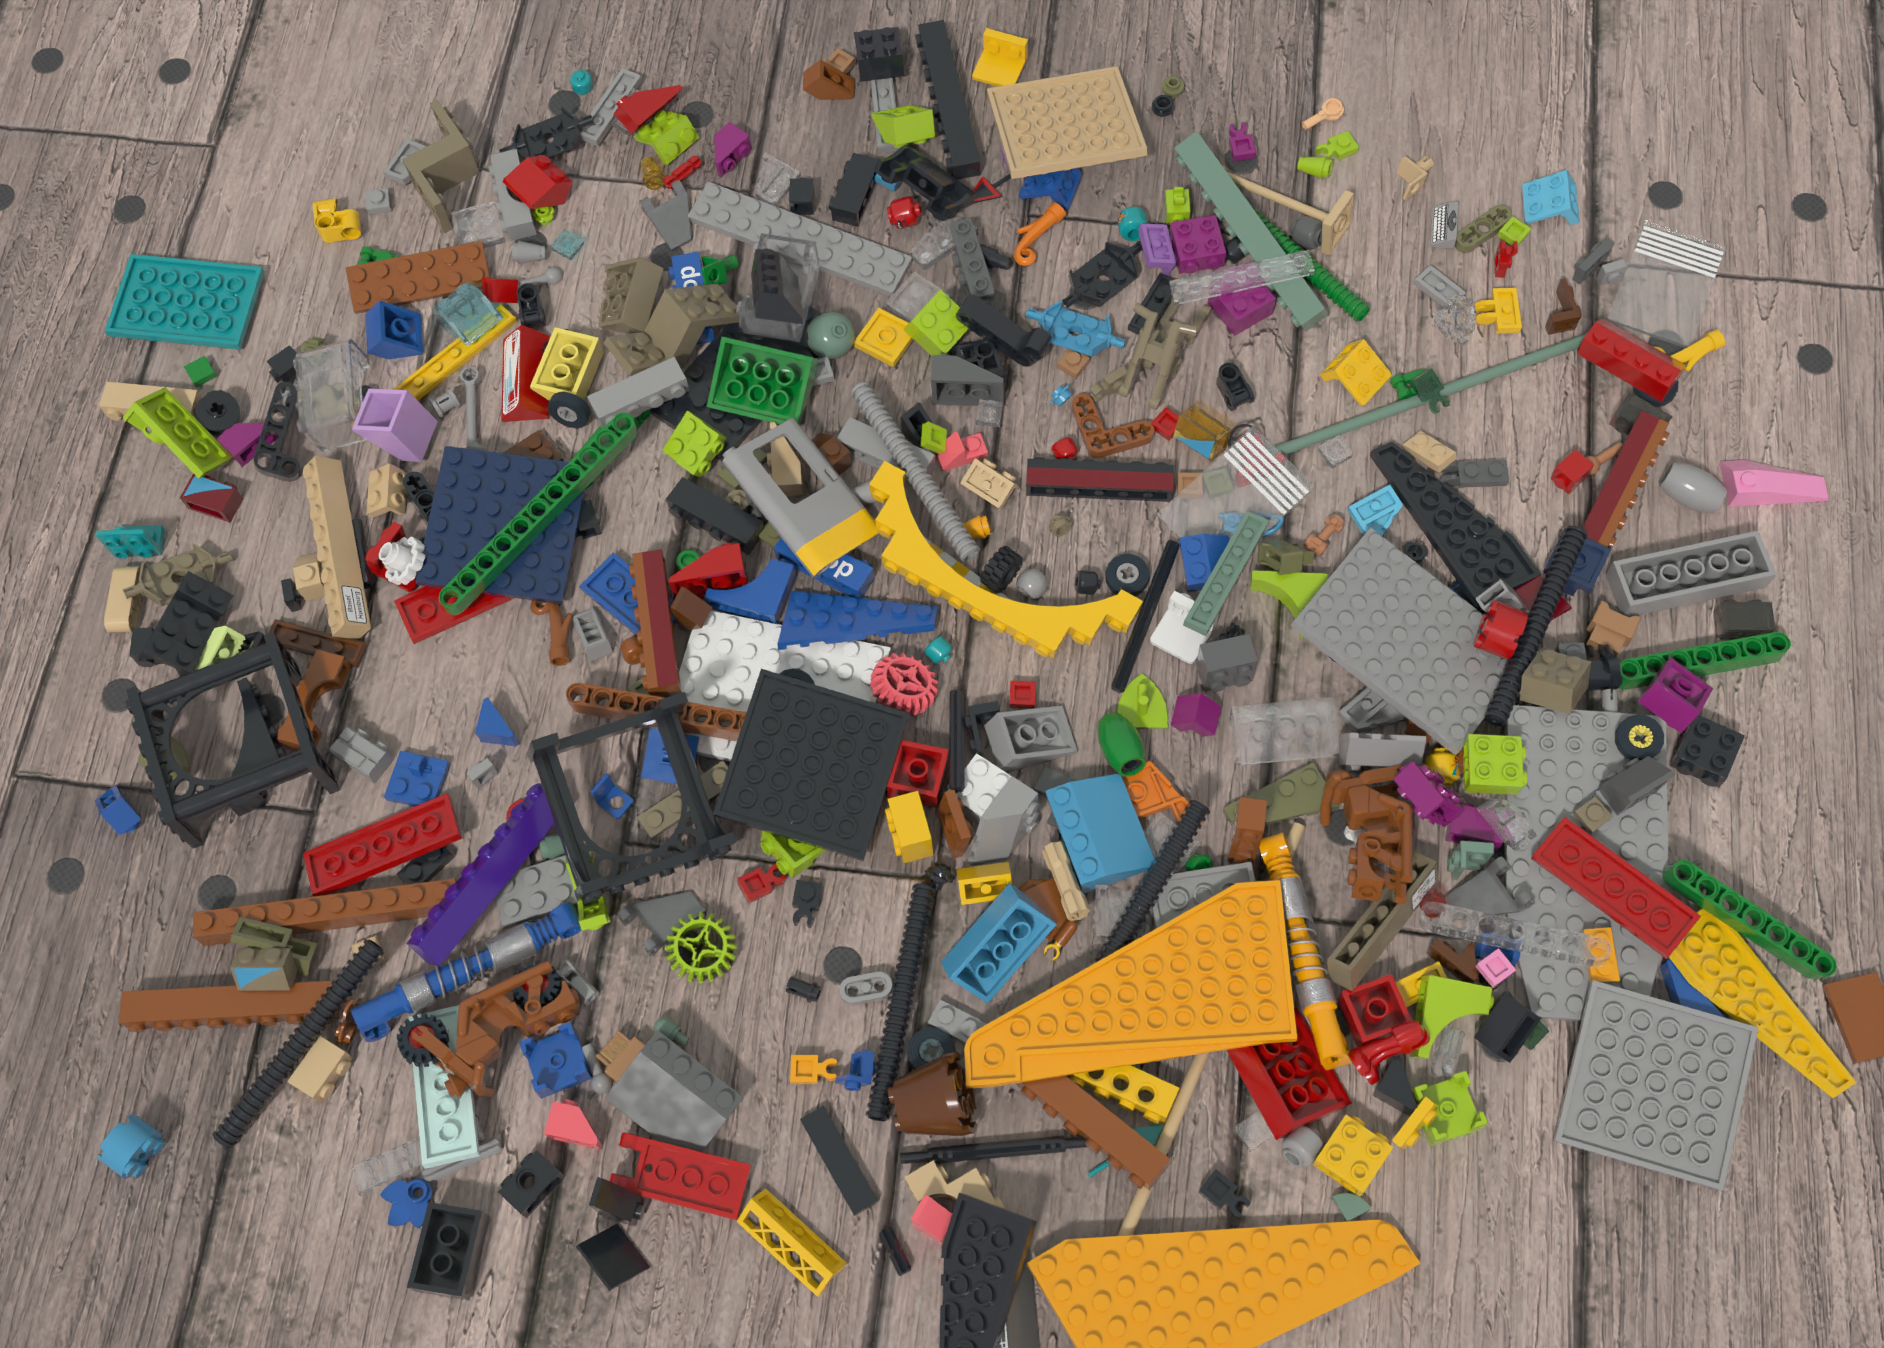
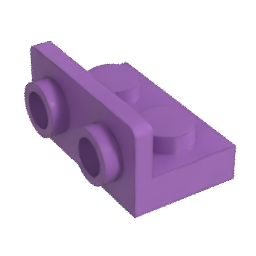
M1141 224L1138 232L1147 268H1161L1162 273L1168 276L1173 267H1175L1177 258L1176 254L1173 253L1172 237L1168 232L1167 225Z

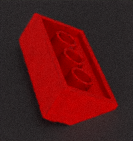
M1603 318L1595 322L1583 338L1577 352L1581 357L1660 402L1664 400L1687 368L1683 363Z

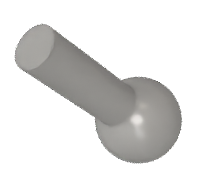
M550 267L542 275L519 281V285L521 286L525 283H531L535 286L545 283L556 285L561 282L562 273L558 268Z
M592 1044L581 1047L593 1075L591 1080L592 1089L599 1094L607 1093L612 1088V1079L603 1072L598 1059L595 1057L596 1053Z

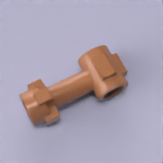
M1336 514L1327 517L1324 521L1326 527L1318 536L1312 533L1304 543V546L1307 547L1306 550L1313 551L1314 555L1316 554L1319 557L1324 554L1329 546L1325 543L1334 532L1339 534L1343 529L1344 521Z

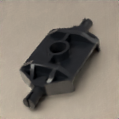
M561 107L563 113L523 129L520 124H517L512 140L513 143L499 149V151L502 153L517 149L519 156L523 160L527 157L545 155L548 158L555 157L578 147L580 135L583 131L582 128L594 124L593 117L590 114L576 119L570 112ZM554 138L551 143L545 144L547 139Z
M1137 241L1130 248L1106 242L1105 249L1074 273L1070 270L1069 281L1073 291L1062 300L1063 304L1069 308L1078 300L1079 302L1083 301L1101 307L1138 278L1135 255L1143 250L1141 242ZM1104 275L1107 276L1109 280L1106 282H1101L1097 278L1099 276Z

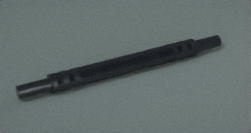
M1062 1135L929 1147L927 1151L900 1153L901 1164L929 1163L931 1161H934L935 1164L1059 1153L1066 1152V1149L1085 1148L1087 1146L1084 1142L1087 1139L1084 1137L1065 1138Z

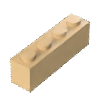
M106 382L99 407L109 419L119 421L123 419V416L135 401L164 387ZM166 387L196 418L195 408L199 400L202 399L200 393L192 389Z

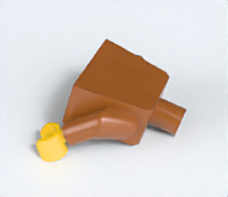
M1054 877L1049 880H1027L1018 889L1028 895L1057 924L1046 936L1050 942L1054 939L1055 943L1047 945L1044 949V955L1047 954L1049 949L1057 951L1056 956L1052 959V962L1060 957L1059 949L1062 946L1065 947L1076 932L1079 920L1069 921L1067 919Z

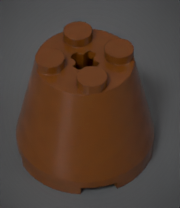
M957 1051L945 1053L894 1081L893 1087L888 1088L889 1100L891 1104H895L897 1114L894 1115V1122L898 1131L903 1130L906 1134L965 1136L976 1132L977 1123L976 1121L972 1122L974 1110L977 1109L973 1088H966L965 1069L958 1062L961 1060V1055Z

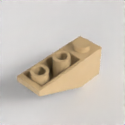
M770 422V430L777 427L775 422ZM781 436L767 444V446H771V453H767V465L772 467V474L769 475L786 496L804 495L801 463L784 436Z

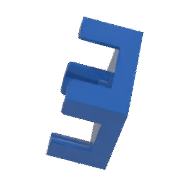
M571 1022L559 1026L560 1033L536 1042L530 1037L519 1042L523 1055L528 1059L534 1078L531 1080L534 1091L541 1099L592 1079L587 1060L581 1048L582 1045L578 1032Z

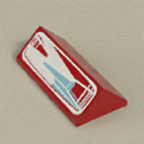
M520 325L503 339L502 422L549 419V411L547 409L549 400L533 391L530 385L543 357L542 348L544 343L550 340V336Z

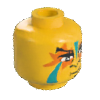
M1434 749V753L1426 757L1425 765L1432 771L1435 769L1445 779L1443 783L1445 787L1453 786L1454 782L1460 778L1458 756L1450 753L1448 749Z

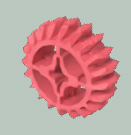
M904 652L899 657L893 653L890 657L885 656L876 664L871 674L870 688L873 690L872 697L878 698V704H884L886 707L910 713L915 717L918 713L923 714L933 704L937 695L938 681L935 680V673L929 672L930 665L924 666L922 659L917 661L913 655L906 657Z

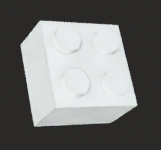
M977 753L965 768L964 791L958 792L956 795L957 798L960 797L964 805L963 814L979 824L981 816L1011 776Z

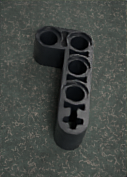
M973 294L966 295L956 313V318L960 323L981 338L993 342L995 348L1024 367L1032 366L1041 360L1052 340V336L1044 329L1034 328L1030 332L1025 331Z
M281 382L276 386L255 451L254 466L263 475L292 482L300 476V464L297 459L281 454L297 402V390L292 383ZM287 390L290 391V396H287L284 406L282 405V394ZM282 412L286 415V418L282 422H276L272 419L273 414ZM268 435H276L279 441L274 445L268 444L265 441ZM262 457H268L272 460V464L269 467H262L258 464V461ZM287 464H292L296 467V471L289 475L285 474L282 468Z
M410 472L404 476L403 485L409 500L426 526H428L435 493L421 473ZM425 536L420 539L422 544H424Z

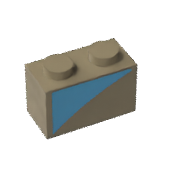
M291 948L238 949L230 966L238 991L290 990L298 972Z

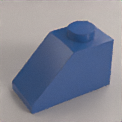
M114 785L95 800L99 813L120 836L125 832H132L138 827L139 821L142 820L137 810L117 785Z

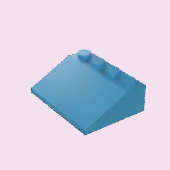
M1119 773L1072 781L1045 791L1048 804L1084 894L1152 869L1150 866L1155 864L1156 861L1122 776Z

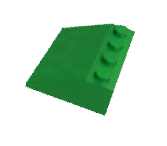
M721 337L707 407L777 424H782L794 418L800 424L814 384L819 359Z

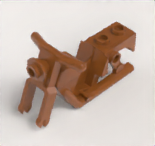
M1402 765L1364 771L1358 778H1352L1350 773L1341 769L1333 770L1326 776V784L1320 805L1321 825L1324 827L1330 825L1331 803H1344L1343 809L1348 828L1350 830L1363 828L1366 830V832L1361 833V836H1358L1355 848H1350L1348 864H1352V869H1349L1347 884L1352 885L1351 898L1378 902L1383 885H1385L1388 889L1395 890L1394 901L1396 903L1403 904L1406 901V882H1412V807L1409 803L1397 799L1400 796L1397 791L1399 787L1397 784L1391 783L1379 787H1368L1373 783L1394 780L1399 770L1403 767ZM1381 861L1390 866L1395 871V874H1389L1373 865V863Z

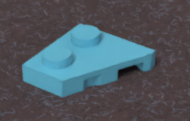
M1388 485L1349 506L1347 511L1363 536L1370 527L1383 536L1403 504L1391 485Z

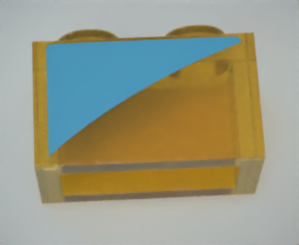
M1194 404L1179 415L1173 436L1209 461H1213L1226 450L1232 429Z

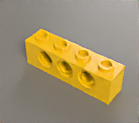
M1131 1065L1101 1070L1103 1076L1099 1079L1091 1078L1088 1072L1066 1075L1080 1088L1085 1086L1094 1090L1093 1094L1101 1099L1108 1100V1098L1116 1100L1119 1102L1118 1105L1127 1111L1133 1112L1135 1109L1144 1113L1143 1117L1157 1124L1159 1121L1166 1122L1179 1091V1087ZM1117 1079H1123L1127 1082L1128 1088L1123 1091L1117 1090L1113 1082ZM1141 1091H1149L1153 1095V1100L1143 1102L1139 1099L1138 1094Z

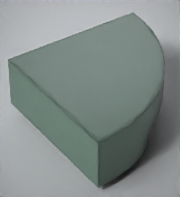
M1341 1193L1332 1197L1345 1222L1351 1221L1371 1210L1369 1204L1357 1195Z

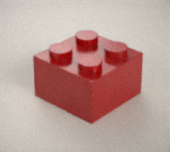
M901 740L886 787L888 797L893 798L918 791L922 805L938 808L949 766V750Z
M1392 974L1356 986L1353 991L1349 989L1342 991L1337 999L1356 1046H1362L1386 1038L1393 1034L1391 1027L1412 1021Z

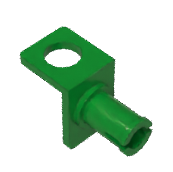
M729 255L723 259L703 256V267L701 270L704 285H722L727 283L726 272L738 268L737 258L734 255Z

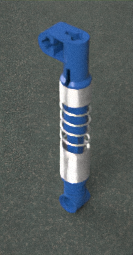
M572 902L561 904L550 912V918L545 916L543 917L544 921L538 919V924H535V922L519 924V926L485 941L487 949L480 951L477 946H474L475 955L467 957L462 952L461 957L455 960L449 958L447 964L442 966L435 965V969L428 973L423 970V972L415 974V976H410V978L397 983L394 989L350 1009L366 1042L380 1040L391 1031L388 1021L404 1013L412 1014L423 1009V1007L425 1008L433 1004V1002L436 1003L435 998H445V994L452 990L458 992V987L464 984L470 986L471 981L475 980L474 975L483 980V971L488 968L496 974L497 970L500 972V970L510 967V965H515V963L522 961V959L524 960L537 954L545 946L544 942L549 944L551 943L550 939L556 941V936L566 939L578 934L582 930L579 924V914Z

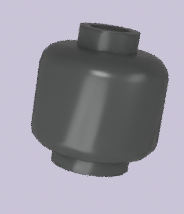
M1309 216L1301 217L1291 226L1293 241L1297 245L1310 250L1321 246L1323 222Z

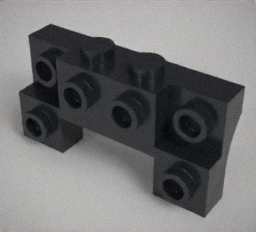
M908 144L901 146L892 155L879 159L874 171L887 183L893 184L903 181L929 200L926 210L932 213L935 219L940 221L956 217L959 209L972 205L976 195L974 191Z

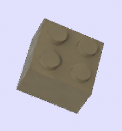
M1541 648L1522 675L1520 700L1571 714L1588 688L1591 661Z

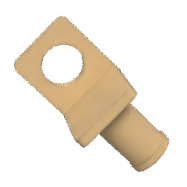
M1406 156L1401 159L1397 174L1409 183L1403 200H1408L1422 189L1428 174L1427 171L1434 166L1431 158L1427 160L1429 156H1423L1416 163Z

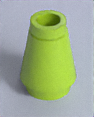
M1327 156L1300 157L1297 170L1323 180L1330 177L1333 160L1328 159Z

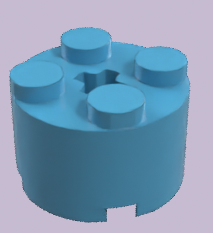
M131 1114L127 1116L130 1119L129 1122L125 1125L119 1122L111 1130L100 1146L103 1154H97L99 1161L123 1179L130 1178L131 1176L139 1178L148 1167L146 1161L152 1154L157 1155L166 1143L162 1140V1133L136 1114Z

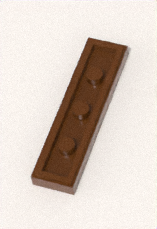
M277 619L274 620L268 635L274 633L288 650L314 656L316 650L344 656L348 663L356 668H359L368 647L366 643L334 637L330 633Z

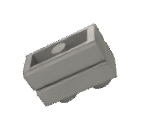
M346 727L329 751L337 760L371 782L376 783L382 776L383 771H386L393 762V758L388 753L390 749L380 741H377L375 744L369 740L370 736L360 728L354 731L350 727Z

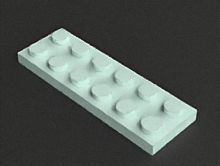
M459 1005L427 1012L429 1018L432 1014L436 1016L437 1020L440 1019L443 1022L449 1036V1049L456 1055ZM422 1014L417 1015L418 1018H422ZM409 1016L410 1022L413 1021V1017ZM433 1061L429 1062V1067H424L423 1063L420 1064V1067H416L413 1063L423 1167L427 1169L479 1157L473 1090L467 1086L461 1099L458 1100L456 1095L450 1097L444 1084L445 1081L449 1080L447 1077L448 1073L444 1072Z

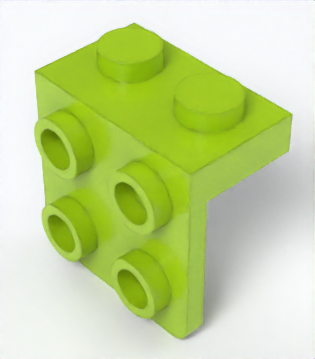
M666 110L657 112L653 117L654 119L648 124L642 125L633 136L637 142L652 145L658 157L665 165L672 162L699 139L697 132L686 115Z

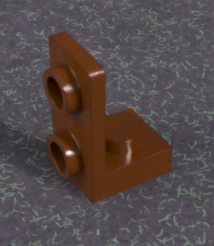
M1566 278L1560 280L1556 290L1563 311L1560 310L1550 314L1545 326L1548 335L1575 330L1582 317L1581 309L1574 300L1573 288L1568 285Z

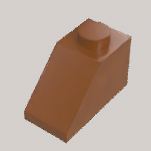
M820 59L804 71L803 90L819 100L854 98V79Z

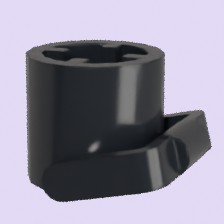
M1608 644L1598 646L1600 657L1587 658V661H1591V668L1586 691L1616 690L1622 684L1618 658Z

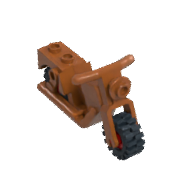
M535 960V965L532 966L530 962H527L525 969L522 965L518 968L519 973L515 972L512 977L461 1001L458 1009L456 1055L449 1049V1036L443 1022L440 1019L437 1020L436 1016L432 1014L429 1018L427 1013H422V1018H418L417 1014L413 1015L414 1020L411 1022L408 1018L404 1021L406 1026L403 1027L401 1025L399 1027L400 1034H397L396 1037L397 1045L401 1055L409 1064L413 1062L416 1067H420V1064L423 1063L424 1067H429V1062L433 1061L434 1064L448 1073L447 1077L449 1080L445 1081L444 1084L450 1097L456 1095L458 1100L461 1099L467 1086L478 1096L492 1097L495 1090L491 1086H485L483 1077L486 1067L501 1055L499 1043L504 1029L514 1026L527 1038L544 1034L551 1027L560 1023H567L576 1015H579L577 1004L580 1003L579 996L575 988L569 989L565 980L562 981L561 987L558 972L556 973V969L550 965L548 960L540 963V960Z

